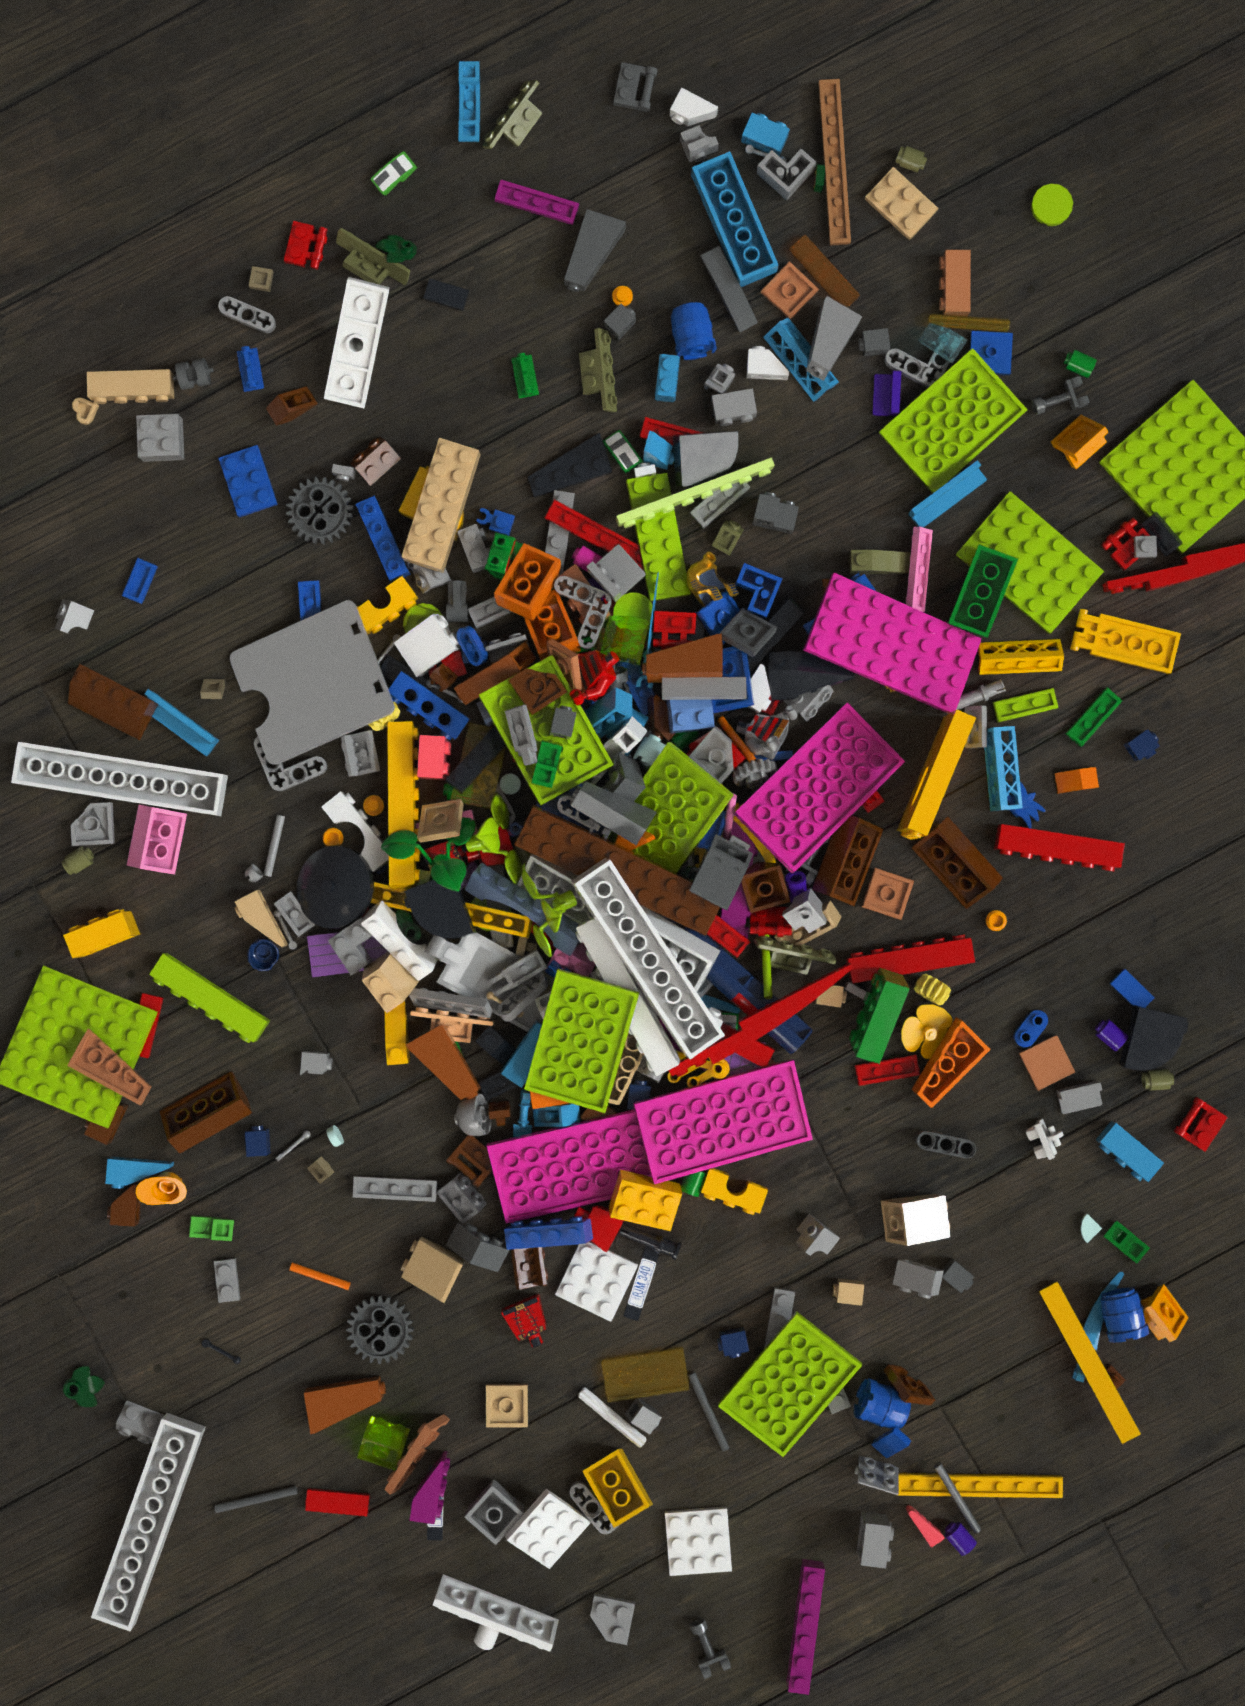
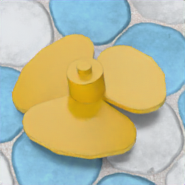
M922 1004L916 1009L917 1018L911 1016L904 1021L901 1029V1041L909 1052L918 1050L923 1042L920 1051L921 1055L926 1059H930L951 1026L952 1017L944 1008L934 1004Z

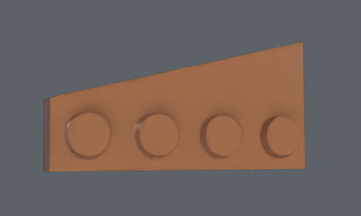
M87 1029L67 1065L138 1105L143 1104L152 1087L91 1029Z
M443 1414L429 1423L425 1422L418 1429V1437L413 1439L408 1445V1453L401 1457L397 1463L399 1467L387 1479L389 1483L384 1490L390 1495L403 1486L416 1468L413 1463L419 1462L426 1454L427 1450L425 1448L432 1441H435L440 1434L437 1432L438 1428L448 1423L450 1419Z

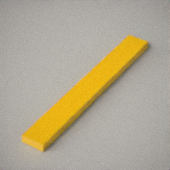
M1058 1282L1040 1290L1039 1292L1121 1443L1123 1444L1141 1435Z
M899 1473L898 1496H951L938 1473ZM947 1473L962 1497L1063 1498V1477L1061 1475Z

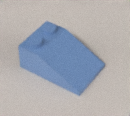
M667 700L670 733L712 730L715 727L712 700Z

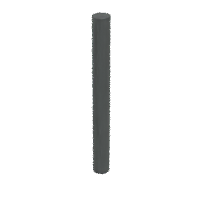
M692 1372L688 1374V1378L722 1452L729 1449L728 1443L696 1373Z
M941 1462L934 1465L936 1472L974 1533H979L981 1531L979 1524Z
M292 1486L216 1504L215 1512L220 1513L298 1494L297 1487Z

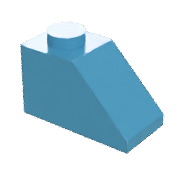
M572 1103L533 1109L534 1127H565L581 1122L579 1105Z

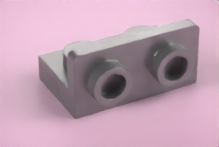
M462 1172L436 1192L462 1225L487 1205L483 1196L477 1192L470 1180Z

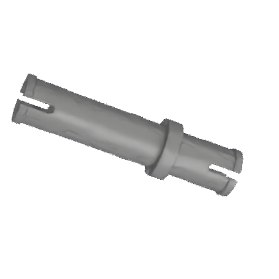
M1000 679L985 686L980 685L978 689L961 695L957 710L982 700L987 701L989 697L1005 692L1002 680Z

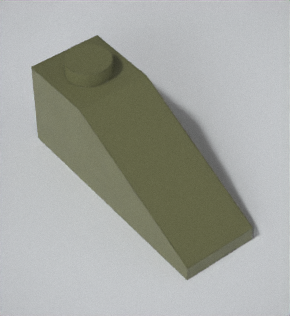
M851 550L849 553V574H909L911 553L883 550Z

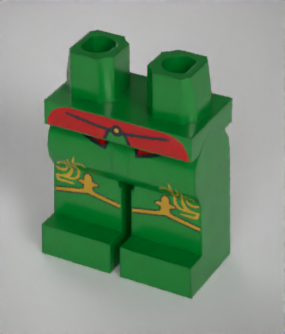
M495 532L485 569L494 578L502 580L512 564L511 561L515 559L523 544L518 543L514 537Z

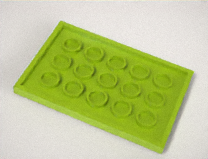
M972 348L887 424L879 434L933 494L1020 418L1027 409Z
M1011 491L956 553L969 567L978 544L1018 558L1004 596L1048 634L1054 631L1104 572Z
M553 655L528 668L538 672L556 674L567 691L566 694L531 716L529 713L537 744V757L542 740L562 745L552 788L531 783L536 763L524 765L522 756H519L518 752L514 750L505 711L524 704L508 682L509 679L478 695L540 806L614 765L581 705L574 704L573 699H571L570 692L572 689ZM560 706L571 707L573 712H577L570 739L549 735L555 708H560Z
M668 742L643 777L646 788L634 801L657 812L646 832L654 834L656 839L631 851L678 873L734 794L672 742ZM611 831L607 840L615 843L618 834Z
M558 969L524 1089L606 1113L640 992Z
M796 1311L720 1400L718 1407L784 1457L860 1369L862 1362Z

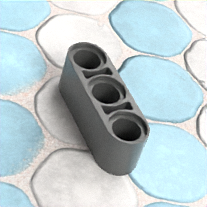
M927 1129L917 1131L914 1136L915 1143L923 1150L961 1158H971L976 1153V1145L965 1137ZM928 1134L930 1141L922 1145L920 1143L921 1136ZM943 1139L950 1140V1145L946 1149H942L940 1146ZM964 1143L970 1144V1150L967 1153L961 1152V1146Z

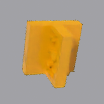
M1080 415L1057 435L1051 443L1054 448L1064 453L1071 467L1077 469L1106 443L1104 436L1108 433V430L1104 425Z
M1163 1284L1157 1287L1152 1296L1141 1300V1304L1144 1307L1145 1323L1148 1324L1158 1340L1166 1337L1169 1342L1177 1339L1189 1317Z

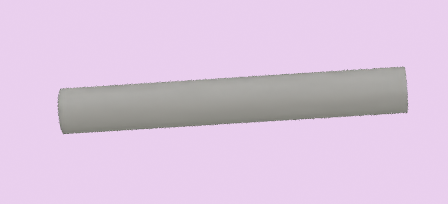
M277 815L263 874L265 876H272L285 816Z

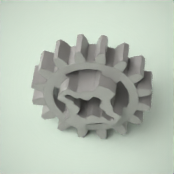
M757 759L755 761L751 760V763L745 762L742 766H738L737 770L733 771L732 776L737 787L753 789L762 786L778 769L774 761Z

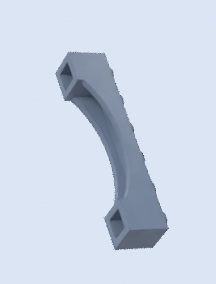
M481 863L471 875L465 891L481 901L489 899L505 904L527 916L539 927L547 921L541 908L540 899L534 900L526 890L485 864ZM562 914L560 926L556 933L551 930L549 925L544 928V932L553 941V946L568 956H571L580 944L575 933L577 931L576 927L579 924Z

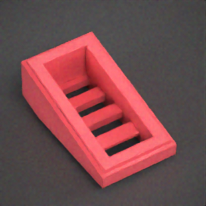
M910 1505L906 1506L907 1513L930 1547L935 1546L945 1538L942 1532Z

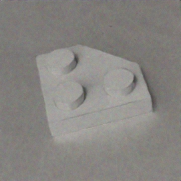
M714 727L691 753L689 758L722 784L734 770L732 740L718 727Z
M112 802L90 803L81 816L71 824L72 846L115 844Z
M594 1593L590 1617L606 1641L627 1645L635 1601Z

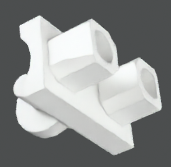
M1043 1119L1037 1120L1035 1125L1026 1130L1030 1141L1037 1138L1041 1140L1042 1144L1033 1148L1037 1159L1048 1157L1050 1160L1055 1158L1054 1155L1057 1154L1055 1146L1061 1145L1059 1138L1064 1135L1062 1131L1056 1132L1053 1125L1049 1126L1047 1130Z

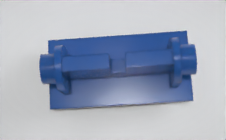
M241 347L242 351H237L244 392L264 389L257 348Z

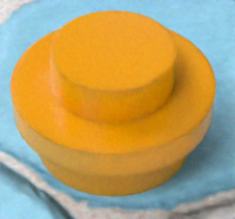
M618 286L612 293V299L617 306L622 304L625 307L632 302L633 294L630 288Z
M376 795L367 797L363 803L364 811L371 816L381 814L384 809L383 800Z
M329 828L324 832L323 842L327 847L342 845L344 837L339 829Z
M994 910L988 913L986 925L989 929L1000 931L1005 927L1007 919L1003 912Z

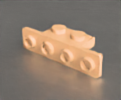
M416 1007V1010L410 1012L411 1016L432 1018L430 1031L444 1023L454 1041L471 1043L473 1024L494 1025V1021L490 1020V1018L479 1016L477 1018H470L469 1015L457 1013V1016L449 1015V1011L437 1010L436 1013L428 1012V1008Z

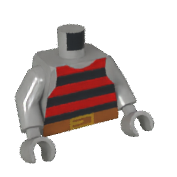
M792 703L785 708V711L777 715L766 716L757 714L751 723L740 720L736 732L745 735L744 743L754 755H762L773 760L787 737L789 718L795 720L799 709L795 703Z

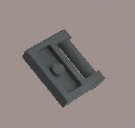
M622 62L613 104L640 111H649L653 81L657 76L658 70L650 66L643 67ZM640 75L646 76L641 101H636Z

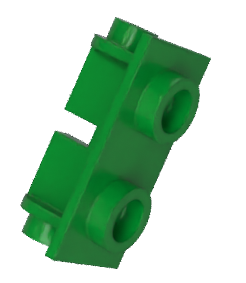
M517 354V357L511 359L519 399L539 395L532 354Z

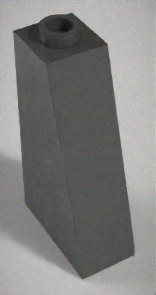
M586 210L564 278L565 286L569 290L574 292L586 290L624 234L626 221Z
M585 782L582 788L578 786L572 795L574 801L571 806L635 845L638 844L657 813L589 782Z

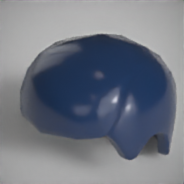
M267 938L257 939L249 946L247 951L248 962L252 968L258 971L271 970L279 959L278 947Z

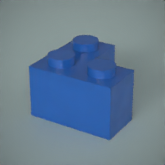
M744 563L735 586L754 593L747 611L766 620L782 578Z

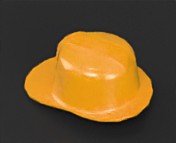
M163 1172L157 1177L146 1178L137 1185L135 1193L141 1202L148 1205L177 1204L186 1197L187 1189L182 1182V1178H179L178 1175L173 1172Z

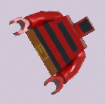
M597 650L577 653L582 690L573 689L570 692V697L573 699L574 704L581 705L584 699L595 702L599 697L606 694L609 686L616 680L613 666L619 661V657L613 651L607 655Z

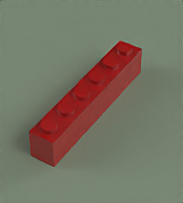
M999 824L994 849L1000 850L999 854L1012 855V852L1020 853V857L1032 859L1033 855L1041 856L1040 860L1053 862V858L1061 859V864L1073 865L1074 862L1082 863L1081 867L1094 868V865L1102 866V870L1114 872L1115 868H1121L1125 843Z
M965 934L952 936L953 940L945 941V938L933 939L932 944L925 945L924 941L912 943V947L904 948V945L892 946L891 951L884 952L883 948L871 950V954L863 955V952L851 953V957L846 958L847 963L850 962L853 966L849 971L850 983L872 980L873 975L878 972L879 968L904 975L975 963L972 940L969 937L965 938Z

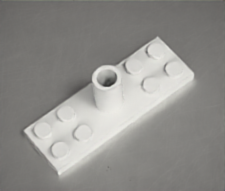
M348 277L324 399L365 408L390 287Z
M444 1574L433 1602V1606L438 1607L440 1610L448 1611L461 1618L479 1623L480 1626L475 1635L474 1642L481 1649H492L499 1632L512 1636L519 1641L532 1644L539 1649L547 1651L552 1649L559 1620Z

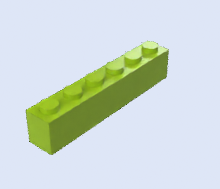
M168 953L162 954L149 974L154 977L153 981L160 986L165 984L171 988L170 992L179 998L181 996L188 999L187 1003L195 1009L200 1007L206 1011L205 1015L212 1020L217 1018L223 1022L222 1026L231 1032L233 1030L240 1033L239 1037L248 1043L251 1041L253 1043L256 1042L270 1022L268 1018Z

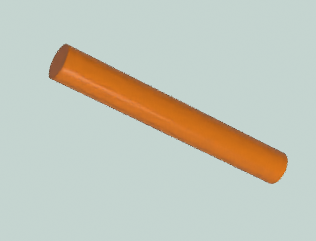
M720 717L717 722L748 762L751 763V760L755 761L756 757L724 717Z
M292 1263L290 1266V1271L345 1290H349L351 1282Z

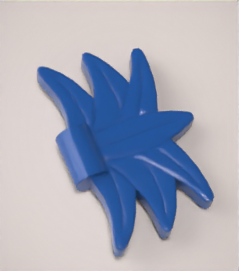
M1020 782L1022 808L1010 809V811L1016 818L1018 816L1022 818L1027 828L1031 829L1030 816L1038 822L1037 810L1045 812V809L1033 801L1036 793L1027 794L1025 787ZM1012 793L1007 796L1009 805H1015V796Z

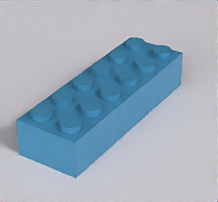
M729 151L692 167V179L727 261L740 286L743 287L776 273L779 266L731 152Z

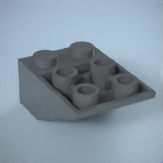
M716 834L705 851L689 891L728 910L749 866L753 853Z

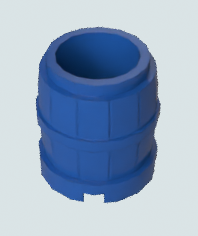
M697 302L687 303L673 309L671 324L672 335L676 344V356H683L684 360H694L706 357V352L710 350L714 353L717 346L715 338H713V326L704 304Z
M1133 1287L1118 1288L1101 1294L1102 1318L1108 1330L1107 1337L1109 1342H1125L1128 1338L1135 1340L1149 1334L1148 1324L1145 1323L1144 1307L1141 1304L1138 1292Z
M868 1378V1380H863L857 1391L856 1397L859 1398L858 1405L854 1404L853 1414L857 1419L867 1420L880 1427L889 1429L897 1427L901 1429L908 1419L911 1403L901 1400L898 1391L894 1387L880 1384Z

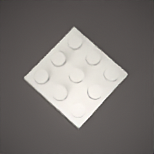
M591 1241L586 1244H579L555 1295L611 1322L638 1264L610 1250L606 1253Z
M546 1489L506 1533L505 1538L508 1542L550 1569L591 1522L580 1511Z
M727 1506L665 1511L670 1576L732 1571Z

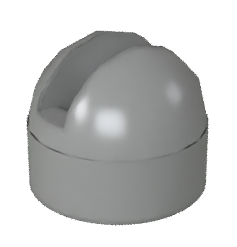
M252 864L246 869L245 878L249 876V882H257L263 877V873L256 865Z

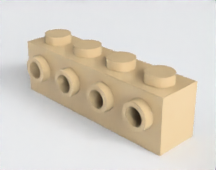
M170 369L87 372V397L94 401L95 404H106L107 401L123 404L127 403V400L146 403L148 400L156 399V402H168V399H174V380L172 377L174 374Z

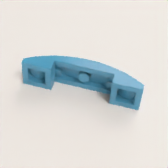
M459 61V142H479L480 140L479 61Z

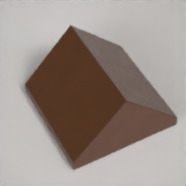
M757 861L746 870L741 883L750 913L791 902L780 863Z

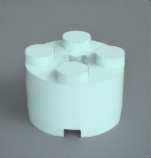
M650 734L649 737L642 739L632 759L641 762L639 766L648 771L665 745L660 742V738Z

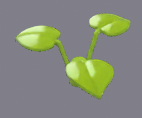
M497 793L491 801L493 818H487L481 825L478 833L474 834L465 844L469 852L482 850L483 853L489 852L505 855V868L513 883L517 885L522 875V863L519 855L515 850H510L509 852L499 850L498 828L500 826L502 829H507L510 815L505 801Z
M522 864L524 886L534 900L542 899L540 904L547 920L539 928L536 924L533 925V934L540 948L548 957H552L550 944L543 934L544 928L549 925L551 930L556 933L560 926L562 913L576 906L577 901L571 890L560 895L558 892L541 895L526 872L525 864ZM554 898L551 901L554 908L552 909L544 899Z

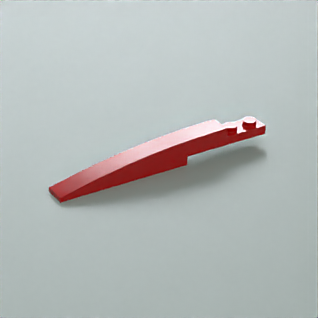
M1245 543L1185 556L1181 559V566L1107 581L1102 584L1104 592L1111 591V594L1124 592L1123 588L1131 587V590L1143 588V584L1147 592L1228 569L1245 562Z
M849 962L738 1020L741 1026L740 1029L717 1040L692 1059L687 1057L681 1059L678 1066L668 1071L671 1076L677 1075V1077H680L688 1072L687 1068L693 1065L699 1067L705 1064L708 1057L712 1064H715L764 1036L818 998L853 968L852 964Z

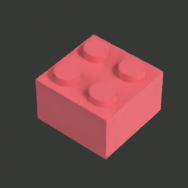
M420 735L418 778L446 780V776L450 775V764L447 762V755H451L452 745L445 736Z

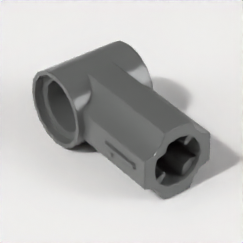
M448 581L447 622H468L466 581Z

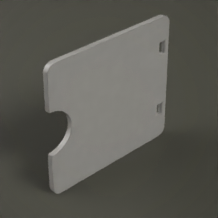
M350 600L341 602L235 650L230 655V662L241 691H260L269 701V715L265 722L255 730L267 761L273 765H278L389 716L395 709L358 608ZM357 622L361 633L354 635L351 625ZM379 681L383 692L377 693L373 683Z

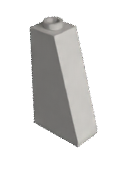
M826 296L819 310L806 371L824 381L856 330L862 316Z

